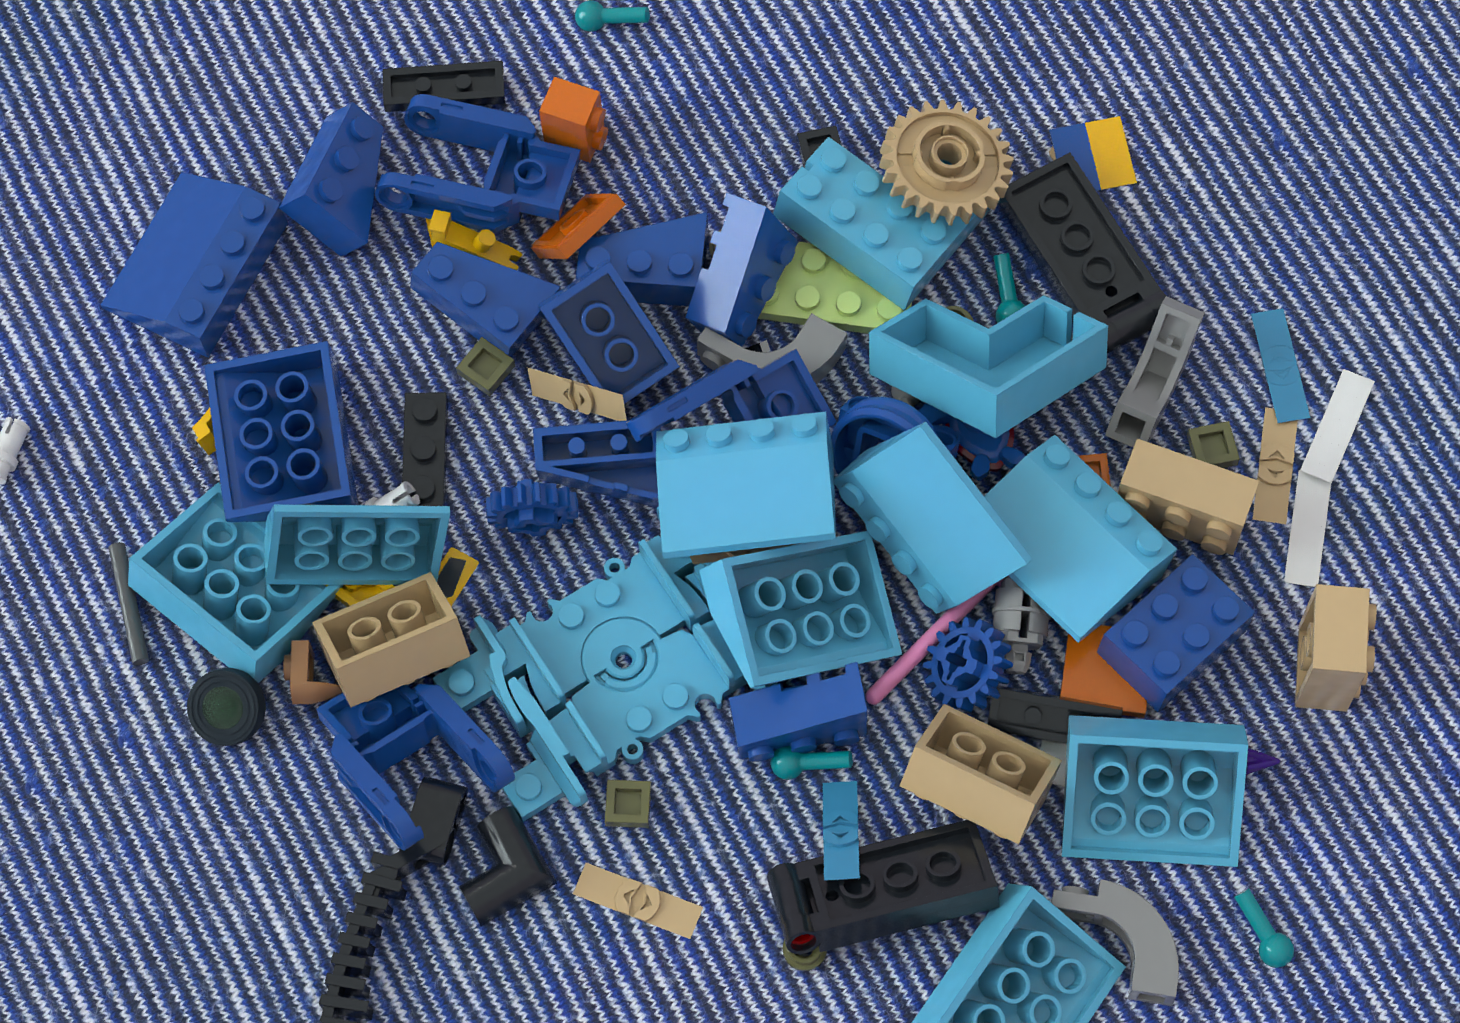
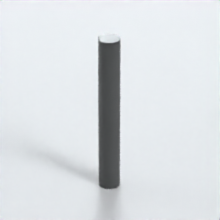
M118 542L111 544L108 549L132 664L143 665L149 662V656L136 594L128 586L129 561L125 543Z

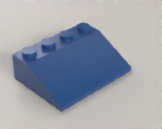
M181 172L101 303L102 309L209 358L288 225L285 213L279 209L281 202L246 186Z
M328 341L204 365L224 514L227 522H264L267 520V516L274 504L358 505L337 360Z

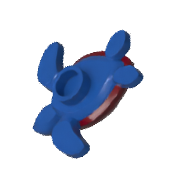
M927 403L919 410L931 425L945 424V426L959 433L958 454L972 463L970 474L977 481L989 475V471H999L1004 464L1009 469H1013L1025 457L1021 451L1012 447L1014 427L999 437L994 438Z

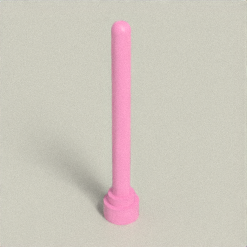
M1003 579L960 605L948 609L867 690L865 694L866 701L871 705L880 703L929 653L927 650L928 646H936L940 642L937 639L936 633L940 631L948 634L950 632L949 622L959 623L996 585L1000 587Z

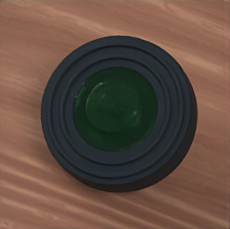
M220 668L204 674L193 685L187 701L188 718L193 729L204 740L220 746L236 745L251 738L262 725L266 712L264 693L258 682L244 671L234 668Z

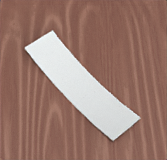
M1343 369L1300 471L1332 483L1375 381Z

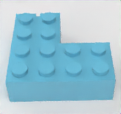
M827 137L806 161L805 168L801 167L780 190L773 214L778 220L905 311L982 219L972 213L969 223L965 224L959 216H955L952 226H949L944 216H939L935 224L931 222L930 213L925 212L919 218L915 217L916 206L911 205L903 209L901 206L904 196H890L894 183H883V175L833 139ZM941 160L945 164L952 165L949 161ZM987 207L984 217L991 210L990 208Z
M1044 295L989 329L939 304L924 299L869 332V374L975 427L983 433L997 438L1106 368L1108 325L1078 312L1073 315V341H1071L1072 308Z

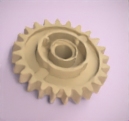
M940 100L938 109H933L930 103L925 101L921 112L911 106L906 118L898 115L894 126H889L885 140L880 149L882 158L879 168L886 170L882 181L883 183H894L890 192L891 197L904 196L901 206L903 209L911 205L916 206L915 217L917 218L928 212L933 224L936 223L939 216H944L949 226H952L955 216H959L965 224L969 223L972 213L982 219L987 207L994 210L999 199L1004 198L1008 189L1007 184H1009L1013 175V171L1009 169L1014 158L1006 155L1010 143L998 141L1002 129L990 130L988 125L991 118L988 116L978 120L976 118L977 108L975 107L968 113H964L961 102H957L953 109H948L945 101ZM941 160L949 161L952 165L945 164Z

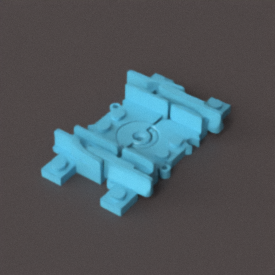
M658 506V507L656 508V510H657V518H658L659 521H660V517H659V506ZM657 535L647 542L645 539L638 542L640 552L632 557L630 567L625 569L624 562L621 559L611 558L604 565L607 580L596 578L560 601L548 599V606L553 611V614L546 621L536 620L529 611L526 614L524 623L519 625L514 617L509 620V626L498 632L494 624L482 618L481 615L473 618L476 628L471 631L470 639L477 651L471 654L470 657L461 660L433 677L435 685H440L464 712L493 695L520 738L530 732L533 733L526 745L535 761L515 772V780L502 788L523 822L565 796L570 804L575 807L588 802L584 788L569 767L573 762L578 761L585 773L594 772L596 776L615 766L618 754L622 753L627 763L637 764L644 757V750L640 741L652 743L687 720L700 722L701 716L696 710V705L700 700L710 699L715 703L717 709H721L723 698L747 684L743 673L709 611L699 570L714 562L693 564L690 556L663 559L661 537ZM614 568L619 569L618 572H611ZM686 625V627L688 628V630L690 631V633H688V632H686V631H684V630H682V629L679 630V631H677V630ZM621 655H628L632 658V663L627 668H621L616 664L617 658ZM527 674L529 676L530 684L533 689L534 695L538 700L540 706L530 694L529 688L524 677ZM778 682L753 687L752 689L755 691L758 689L778 684ZM574 694L572 696V702H566V698ZM631 749L637 750L635 754L628 753Z

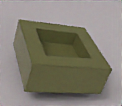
M481 337L459 363L456 370L458 375L490 397L513 370L515 361Z
M1229 421L1188 429L1187 439L1193 458L1221 468L1238 465L1240 458Z
M607 780L605 826L649 828L651 781Z

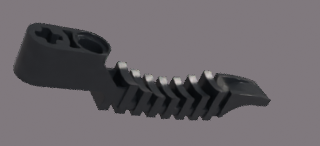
M425 776L420 783L410 814V818L415 826L421 827L424 838L406 850L399 849V852L391 856L373 852L371 864L374 871L370 873L364 871L361 879L363 890L361 893L355 892L353 899L355 910L354 912L348 911L345 919L348 927L346 933L340 931L337 942L341 947L339 953L333 952L332 955L333 974H326L324 984L328 991L327 994H321L319 1005L323 1010L320 1018L322 1023H360L338 1019L339 1015L372 1020L374 1009L368 1006L369 1001L344 997V995H351L369 999L371 988L365 985L366 979L350 977V974L368 978L370 976L372 967L366 964L367 958L357 957V954L369 957L374 955L376 947L370 943L371 938L364 937V934L378 938L381 937L383 927L377 923L378 918L371 916L375 915L391 919L394 909L388 905L389 899H384L383 896L405 901L407 891L402 887L403 882L401 881L404 877L432 862L446 865L465 809L468 787Z

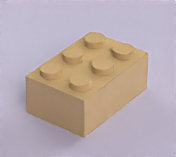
M1137 438L1121 479L1118 494L1154 528L1159 529L1164 536L1178 541L1184 540V538L1201 544L1204 550L1213 554L1223 555L1228 553L1234 555L1260 481Z
M431 572L312 622L326 661L350 707L371 701L379 695L400 686L411 684L421 677L442 668H448L456 662L470 657L458 618Z
M1316 584L1298 625L1295 707L1347 712L1352 700L1360 697L1361 685H1366L1368 672H1373L1375 662V647L1368 646L1369 630L1374 631L1377 614L1376 604H1369L1370 589Z
M943 704L915 745L900 787L914 793L918 798L929 800L953 812L959 818L967 819L992 831L1000 838L1019 844L1045 802L1062 760Z

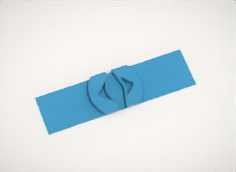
M1284 309L1252 313L1251 316L1261 353V361L1265 369L1264 373L1269 385L1277 422L1282 423L1310 418Z
M857 781L823 783L824 880L860 878Z

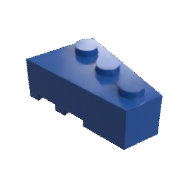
M353 102L325 118L279 206L280 210L340 257L368 243L383 126Z
M726 192L722 205L729 207L721 232L716 230L713 232L710 243L715 244L716 248L709 269L701 268L685 318L701 333L707 327L743 347L747 338L753 334L757 325V319L766 302L774 295L776 283L785 266L792 261L798 241L766 206Z
M707 212L588 239L579 248L576 280L608 259L637 303L689 306L701 268H705L709 235Z
M436 242L413 269L410 282L412 290L477 340L483 337L510 357L516 353L545 318L538 305L561 289V286L440 242Z
M627 421L533 428L535 467L539 480L657 508L659 502L656 473V431H661V427L642 437L643 439L638 442L635 441L628 429Z
M858 662L845 665L846 674L822 680L821 674L818 672L806 676V685L783 689L782 684H776L730 697V713L739 759L749 758V761L752 762L765 761L774 757L775 750L786 746H791V752L808 753L817 749V745L834 742L835 746H847L857 743L860 740L859 737L866 736L868 711Z

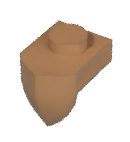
M293 640L291 642V655L284 656L285 681L290 680L292 704H315L343 693L339 685L314 682L315 653L309 640Z

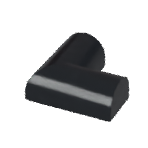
M513 806L493 812L477 825V832L496 866L460 885L459 889L480 926H483L557 884V881Z

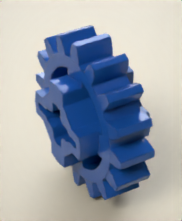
M532 479L517 481V486L514 488L501 487V492L492 491L490 497L486 498L488 524H495L496 529L508 527V532L525 533L530 534L532 537L543 536L551 528L562 529V524L571 525L573 524V519H578L577 493L569 492L568 487L557 489L554 483L534 482Z
M964 617L962 625L954 621L949 622L950 633L945 634L940 631L936 633L940 643L937 647L928 646L927 648L933 654V658L930 661L924 662L923 667L931 670L932 674L924 682L926 685L934 688L931 696L942 701V705L946 704L954 709L971 713L974 706L981 709L987 708V696L996 699L1000 697L999 691L996 689L999 683H1009V679L1003 676L1004 669L1013 667V662L1004 659V655L1008 654L1012 648L1011 645L1002 642L1005 634L993 628L992 624L981 619L976 621L969 617Z

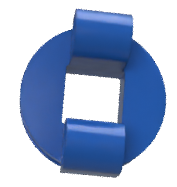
M853 397L840 408L838 422L831 434L834 468L836 473L840 474L865 450L878 445L879 438L886 441L924 422L928 423L956 459L960 435L956 430L948 426L931 425L918 410L900 400L889 397Z

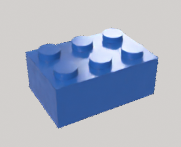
M608 259L538 305L591 386L622 394L624 404L680 367Z
M1192 554L1103 635L1097 653L1155 711L1159 712L1246 632L1255 611Z

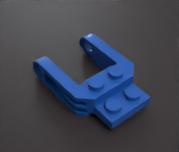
M419 94L412 97L404 115L405 124L411 131L425 137L493 151L494 155L484 179L483 188L417 173L415 176L397 172L382 174L375 190V197L382 206L392 211L427 219L432 218L434 209L450 212L451 221L476 230L488 229L493 233L519 223L522 213L557 221L560 220L580 162V149L541 141L536 135V128L527 116L427 94ZM418 112L429 113L435 119L425 118L421 116ZM389 187L397 188L406 194L397 193Z
M794 349L762 368L738 359L724 364L626 422V425L635 441L638 442L652 431L678 420L720 394L723 398V405L733 422L825 411L829 427L837 423L797 349Z
M419 684L415 689H410L408 685H403L354 707H350L344 694L341 693L316 708L320 721L335 736L330 753L335 760L334 766L338 771L339 781L401 850H406L424 838L423 831L420 826H415L408 813L400 805L398 795L379 774L430 743L435 736H441L491 791L497 792L515 780L513 769L503 752L440 685Z

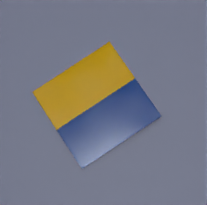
M1120 116L1049 130L1056 159L1070 152L1096 191L1137 183Z

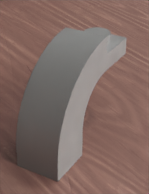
M1165 297L1134 373L1116 404L1105 436L1130 447H1134L1137 438L1146 442L1150 441L1189 358L1205 312L1170 297Z
M811 313L801 331L791 343L779 350L755 352L745 349L705 327L697 340V355L712 370L737 359L762 368L789 351L797 349L814 382L817 384L833 369L845 351L847 333Z
M1100 879L1096 896L1088 895L1089 891L1087 889L1077 886H1064L1062 891H1053L1051 903L1072 921L1105 927L1117 935L1123 942L1131 961L1128 1000L1167 1006L1173 1005L1177 994L1179 976L1177 949L1166 922L1147 900L1123 885Z

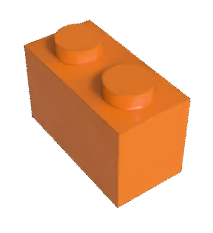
M554 77L539 110L544 142L580 149V160L590 163L595 150L601 151L604 147L608 135V128L604 127L606 109L602 108L600 91Z

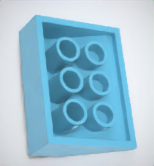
M826 411L656 431V473L663 559L836 539L834 455Z
M927 422L865 450L834 478V484L839 489L842 500L857 512L866 524L865 526L870 536L882 544L892 557L895 568L907 576L918 590V596L921 601L936 614L960 605L1027 565L1032 560V557Z
M1053 435L1027 454L984 496L1032 557V560L1027 565L1008 576L1078 643L1162 578L1177 551L1175 546L1056 435Z
M218 482L129 558L128 586L227 667L244 671L259 683L284 660V656L288 655L291 651V642L293 640H300L312 626V622L320 616L343 585H328L326 587L325 585L266 584L264 554L266 521L227 522L224 514L221 484Z
M274 504L267 516L264 537L266 584L401 585L429 572L432 573L437 582L450 518V506Z
M868 531L837 536L834 540L801 543L724 558L699 570L709 611L750 688L804 677L818 672L822 673L845 668V665L858 662L859 665L902 655L873 539Z
M1069 715L1062 857L1238 867L1248 755V740L1245 726Z
M1008 883L999 896L1000 907L989 910L912 1021V1023H1088L1126 966L1035 888Z

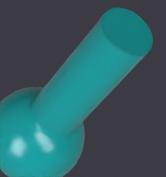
M594 0L582 2L575 12L577 25L582 30L588 32L597 31L604 24L648 23L650 19L648 7L604 8L599 2Z
M1009 253L993 256L1001 304L997 307L995 313L997 323L1025 307L1021 301L1017 300Z
M786 746L775 750L774 757L771 758L772 771L776 776L784 780L798 777L803 770L852 768L853 766L851 751L798 753L791 752V746Z
M1249 888L1234 897L1261 941L1259 944L1261 960L1273 968L1286 966L1294 956V945L1291 939L1285 934L1275 932Z

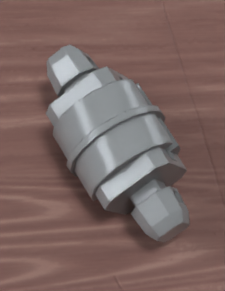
M1005 577L1001 582L1000 588L996 589L995 606L992 608V615H994L993 628L1005 634L1002 642L1011 645L1012 648L1008 654L1004 655V659L1013 662V667L1006 669L1007 673L1024 675L1030 667L1032 653L1028 652V650H1038L1043 646V639H1046L1048 636V624L1051 616L1026 592L1023 598L1024 590L1010 577Z

